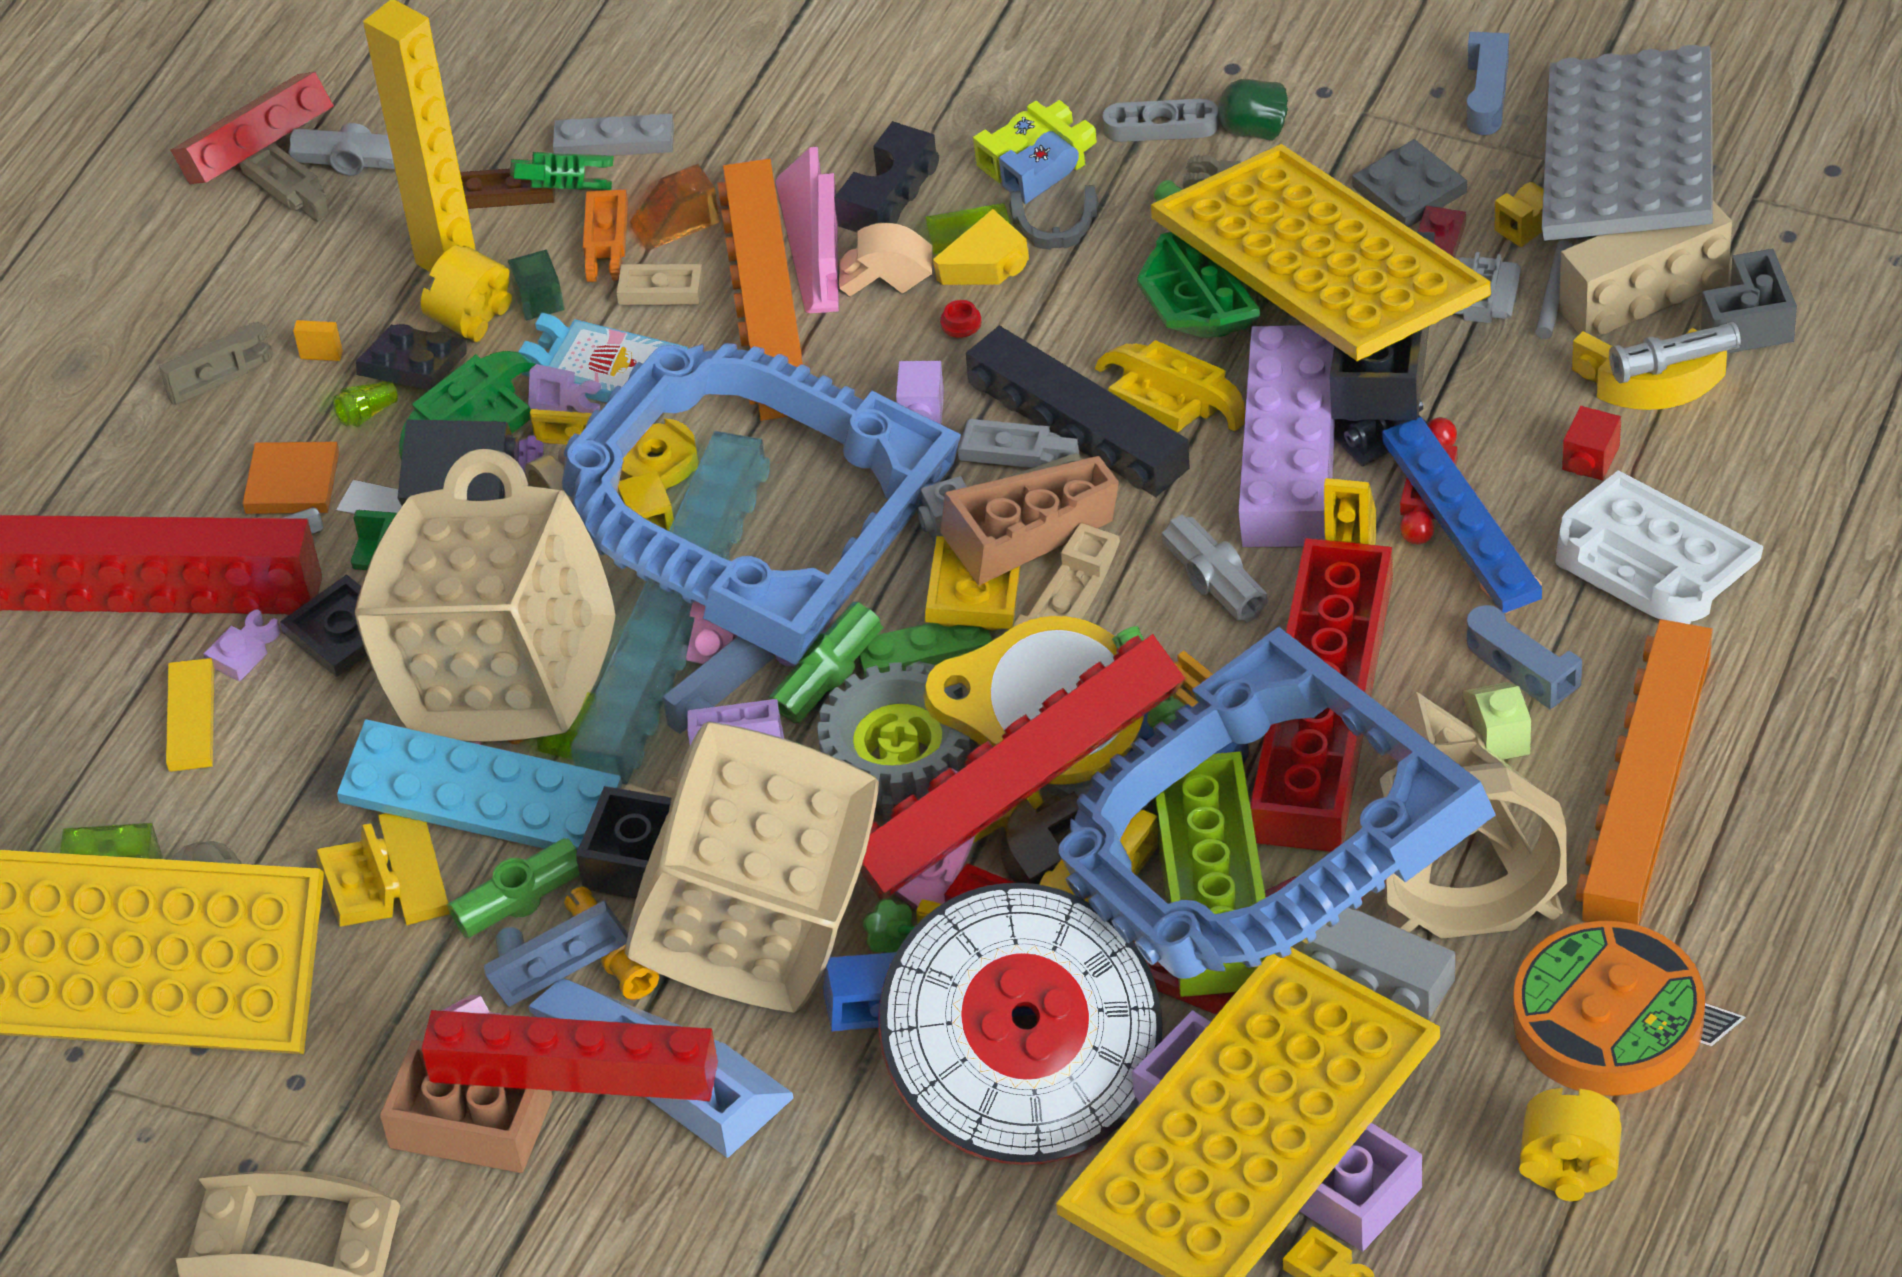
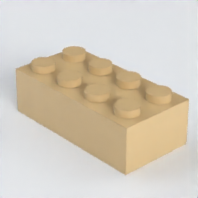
M1713 201V224L1599 235L1561 251L1559 312L1578 334L1584 331L1597 337L1728 282L1732 220Z

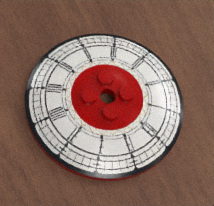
M1002 883L973 889L948 900L925 916L908 934L889 966L883 983L878 1015L880 1044L888 1073L896 1090L914 1115L938 1137L968 1154L998 1163L1015 1165L1050 1163L1075 1156L1094 1147L1116 1131L1139 1105V1101L1134 1095L1132 1071L1162 1042L1163 1031L1162 1010L1158 990L1145 958L1138 950L1134 941L1130 943L1124 941L1113 926L1112 918L1104 922L1091 907L1090 903L1082 898L1060 889L1029 883ZM1018 1006L1031 1008L1037 1017L1036 1026L1028 1030L1020 1029L1012 1020V1010Z

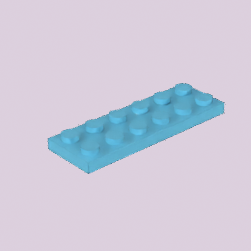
M365 719L337 796L339 803L544 849L563 838H569L578 851L604 786L621 789L622 781L621 776Z

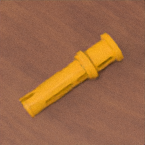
M578 887L571 891L579 902L578 905L568 895L564 901L565 907L573 916L598 904L587 887ZM626 944L601 957L602 967L608 974L616 976L620 982V991L627 999H641L651 993L658 984L659 973L629 959L625 954Z

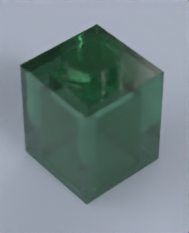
M547 249L508 260L513 290L526 321L538 318L541 313L552 314L565 310L560 281Z

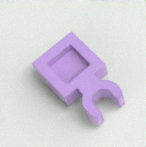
M536 364L530 369L528 405L530 409L572 412L574 406L578 412L593 413L596 409L600 410V404L589 402L585 393L595 395L601 390V384L593 380L585 381L581 385L575 384V372Z
M257 609L252 611L245 619V627L239 630L230 626L204 653L205 659L212 658L214 669L240 682L267 654L265 644L274 641L279 636L280 627L278 620L273 618L267 625L261 626L264 623L261 611Z

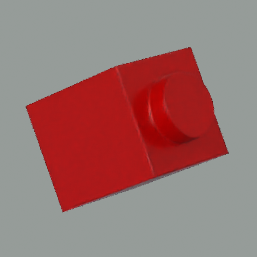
M1580 405L1563 440L1562 470L1603 481L1620 447L1621 416Z

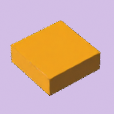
M296 320L293 332L300 359L340 361L343 349L336 322Z

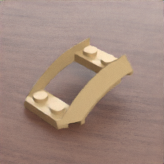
M289 1170L254 1171L198 1178L206 1191L188 1256L176 1258L179 1277H383L400 1204L397 1200L366 1183L341 1177ZM256 1196H310L349 1203L333 1267L288 1257L241 1254Z

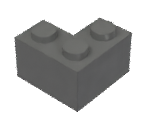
M1773 248L1732 255L1730 287L1703 291L1701 330L1734 322L1740 332V348L1727 350V353L1794 342L1797 305Z

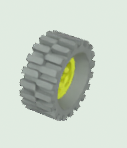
M901 662L889 663L890 671L880 673L876 665L866 668L867 678L860 680L853 674L845 679L846 691L844 692L835 687L829 694L830 705L823 703L819 712L821 722H818L817 732L820 752L849 763L877 778L879 787L874 818L876 815H881L883 817V825L891 820V810L896 805L913 794L917 800L929 793L927 789L930 787L929 783L949 768H953L957 772L966 767L964 762L968 760L967 756L978 748V743L970 737L939 723L931 717L925 708L923 698L928 675H926L925 665L913 663L911 671H902ZM960 684L949 686L944 690L947 696L955 700L967 697V695L963 697V688ZM919 742L928 747L921 756ZM878 746L880 759H876L871 755Z

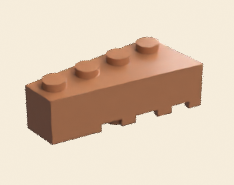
M1096 456L945 492L940 533L979 586L1067 544L1080 523L1098 529L1112 522L1119 481L1103 460Z

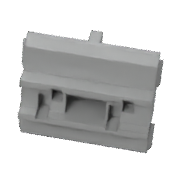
M1480 252L1475 253L1474 259L1458 258L1457 260L1490 281L1491 295L1455 314H1464L1465 321L1492 323V318H1511L1513 306L1517 299L1521 266L1517 263L1502 262L1501 255L1497 254L1496 259L1480 257Z

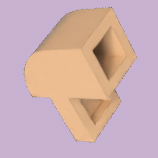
M878 223L858 230L857 248L849 250L839 260V289L850 297L879 277L903 294L932 275V245L913 230L893 223Z

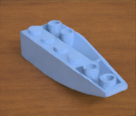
M564 978L554 983L528 1006L529 1011L536 1017L680 1026ZM714 1040L718 1066L711 1101L646 1098L728 1158L793 1099V1093L732 1048Z

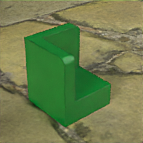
M370 510L355 511L353 519L358 541L351 558L353 569L368 570L377 546L397 513Z

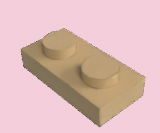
M621 264L617 287L618 304H700L704 277L702 264Z

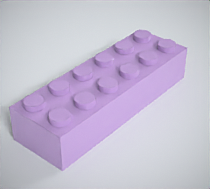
M1306 325L1252 326L1239 499L1242 547L1304 546L1305 538L1325 540L1324 481L1325 478L1332 479L1335 419H1332L1330 397V370L1334 345Z
M1192 1010L1132 1071L1134 1095L1139 1101L1137 1107L1140 1106L1211 1021ZM1370 1123L1299 1212L1363 1252L1422 1188V1154L1373 1123Z

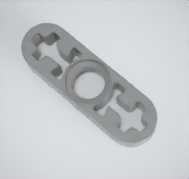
M1208 99L1115 103L1108 106L1103 112L1104 134L1107 138L1116 142L1204 138L1213 135L1219 128L1218 107L1213 101ZM1156 117L1171 119L1163 124H1156L1151 121Z

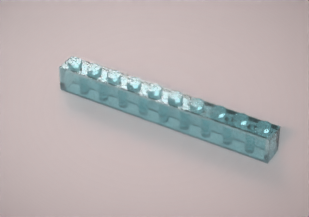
M714 431L669 531L715 555L729 560V552L733 543L738 544L741 539L744 518L747 512L752 513L754 510L760 482H766L769 475L770 459L765 457L763 440ZM651 578L646 580L571 746L575 766L621 776L622 784L625 785L628 784L634 768H640L643 762L644 745L648 736H653L657 730L663 696L673 689V679L677 670H682L686 664V654L695 617L689 616L692 604L684 601L682 594L675 590L666 592L660 589V583Z

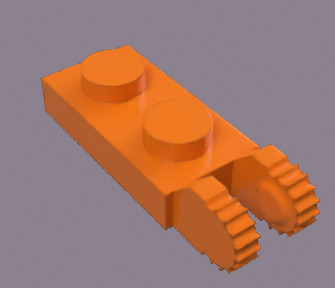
M626 189L586 192L583 251L587 282L597 281V258H611L609 273L612 281H619L622 257H625L628 212Z

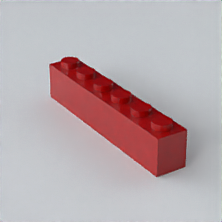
M431 1010L421 1048L429 1081L432 1083L711 1101L718 1066L712 1028Z

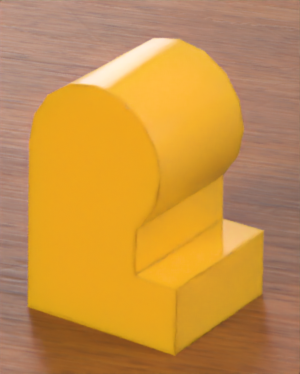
M1534 182L1524 184L1515 196L1505 193L1496 199L1494 230L1519 247H1523L1542 233L1544 189ZM1517 221L1518 231L1511 227V225Z

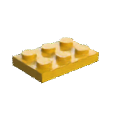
M936 536L926 602L925 622L938 623L948 627L956 625L976 626L988 630L1013 628L1021 566L978 586L943 536Z

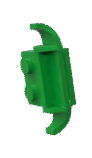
M514 351L495 352L483 358L475 354L412 403L414 410L408 419L507 422L513 434L531 420V409L529 405L514 394L516 390L511 380L523 372H530V369L536 364L525 355ZM406 421L401 431L399 441V454L401 461Z

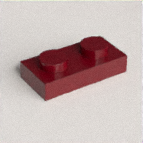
M1426 206L1418 232H1435V245L1455 258L1466 226V212Z

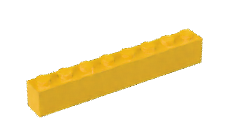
M389 0L367 17L363 24L415 263L431 272L440 256L450 247L458 245L463 248V245L474 250L476 248L429 19L397 0Z

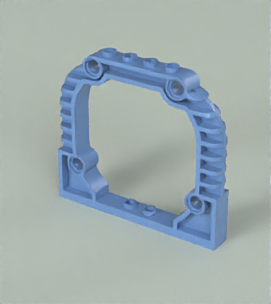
M725 343L718 350L704 352L703 344L688 348L687 350L677 345L660 346L653 351L644 363H636L629 375L628 381L622 387L618 385L614 388L606 406L601 411L596 409L590 416L583 432L580 435L575 433L569 439L564 450L566 460L562 477V488L567 495L573 498L572 504L581 517L597 552L601 556L607 554L614 559V564L621 569L629 567L637 571V577L645 581L651 578L659 582L660 589L666 592L671 590L677 591L683 595L682 599L690 604L696 601L706 606L703 619L796 665L915 514L917 508L922 505L921 488L940 482L952 467L961 434L874 391H871L864 400L854 396V389L848 386L840 389L832 385L831 378L825 375L818 378L810 374V368L803 364L795 367L789 364L788 357L782 354H777L775 357L764 354L765 349L753 346L749 351L737 350V344ZM707 394L738 395L765 404L844 444L843 453L847 461L860 468H871L880 482L885 498L888 501L877 514L874 512L869 514L858 538L851 537L842 552L841 560L829 575L815 568L788 571L771 570L767 563L753 556H742L733 561L724 559L646 520L626 506L617 493L623 458L662 413L687 411Z
M1277 627L1192 689L1198 701L1191 709L1185 706L1180 707L1175 711L1177 719L1169 725L1160 722L1154 726L1153 731L1155 735L1147 741L1138 738L1131 743L1132 752L1125 757L1116 754L1110 759L1112 767L1103 775L1097 771L1092 776L1091 782L1093 786L1086 795L1081 793L1077 799L1079 809L1075 821L1073 819L1070 821L1071 833L1059 845V855L1070 873L1065 880L1076 896L1083 900L1088 898L1091 907L1104 922L1112 918V924L1123 940L1127 943L1134 940L1140 953L1151 965L1158 961L1173 976L1187 979L1199 975L1206 969L1225 971L1223 963L1242 962L1247 967H1255L1261 965L1260 958L1272 954L1277 955L1279 958L1290 955L1291 946L1300 941L1309 944L1317 939L1315 931L1326 924L1329 927H1333L1340 920L1338 914L1349 907L1352 910H1356L1362 905L1361 897L1370 890L1374 893L1385 888L1384 880L1393 873L1404 882H1407L1496 814L1480 780L1283 629ZM1327 707L1343 719L1348 729L1354 735L1359 736L1363 734L1366 736L1372 747L1380 755L1383 756L1388 753L1399 762L1396 777L1388 796L1373 801L1362 811L1360 815L1362 828L1281 890L1249 907L1214 914L1205 905L1197 901L1180 900L1169 904L1166 903L1131 872L1132 862L1120 841L1130 820L1150 800L1229 743L1247 744L1261 738L1272 724L1294 719L1314 718Z

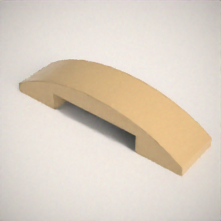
M1080 523L1061 552L1062 565L1028 617L1020 614L1013 627L1025 621L1046 616H1067L1082 619L1110 568L1120 542L1119 536Z

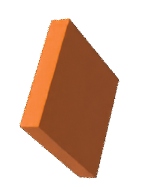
M255 443L243 499L245 514L297 513L312 507L317 508L319 513H328L339 457L338 443Z

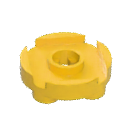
M664 418L665 424H653L623 458L620 478L625 480L657 470L665 491L667 488L681 483L699 465L693 432L686 425L674 419ZM653 452L655 454L663 452L662 455L657 457L648 456V453Z

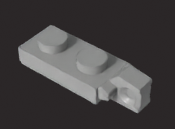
M978 419L967 420L958 447L960 461L1034 468L1074 453L1079 454L1077 439L1064 438L1051 433L1048 426Z

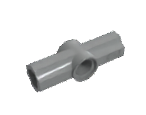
M347 123L341 127L339 132L295 128L292 131L289 153L299 163L331 165L337 172L348 176L361 173L364 167L395 169L388 135L372 134L367 127L361 124Z
M1181 514L1170 520L1168 527L1162 532V543L1186 567L1187 575L1195 589L1202 595L1211 593L1236 620L1242 619L1247 623L1257 618L1261 610L1268 604L1267 593L1243 569L1242 561L1234 547L1226 541L1218 544L1193 517H1185Z

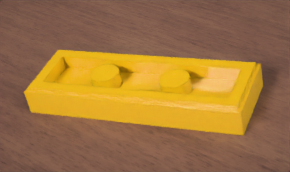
M212 658L168 663L166 744L168 770L172 772L213 767L214 665Z
M388 813L378 815L392 871L396 872L399 880V898L406 925L449 915L448 900L427 822Z

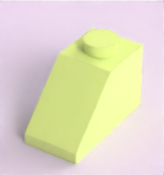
M1504 682L1463 691V698L1475 731L1482 735L1485 749L1502 760L1530 754L1531 718L1518 685Z

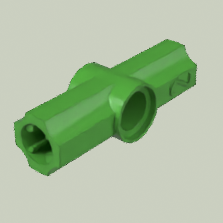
M852 602L826 633L819 634L798 661L799 663L768 697L770 700H778L779 713L793 723H800L826 692H830L835 687L840 686L855 668L854 660L884 628L880 623L879 617L860 602Z
M563 838L526 860L509 858L502 861L493 871V878L447 904L449 913L455 921L457 928L465 938H470L507 916L518 918L531 915L540 905L542 896L580 875L576 859V847L569 838Z

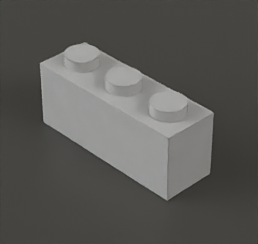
M1349 907L1338 914L1340 920L1333 927H1329L1326 924L1315 931L1317 939L1309 944L1304 943L1305 955L1427 1020L1431 1018L1455 981L1454 951L1363 912L1352 910Z

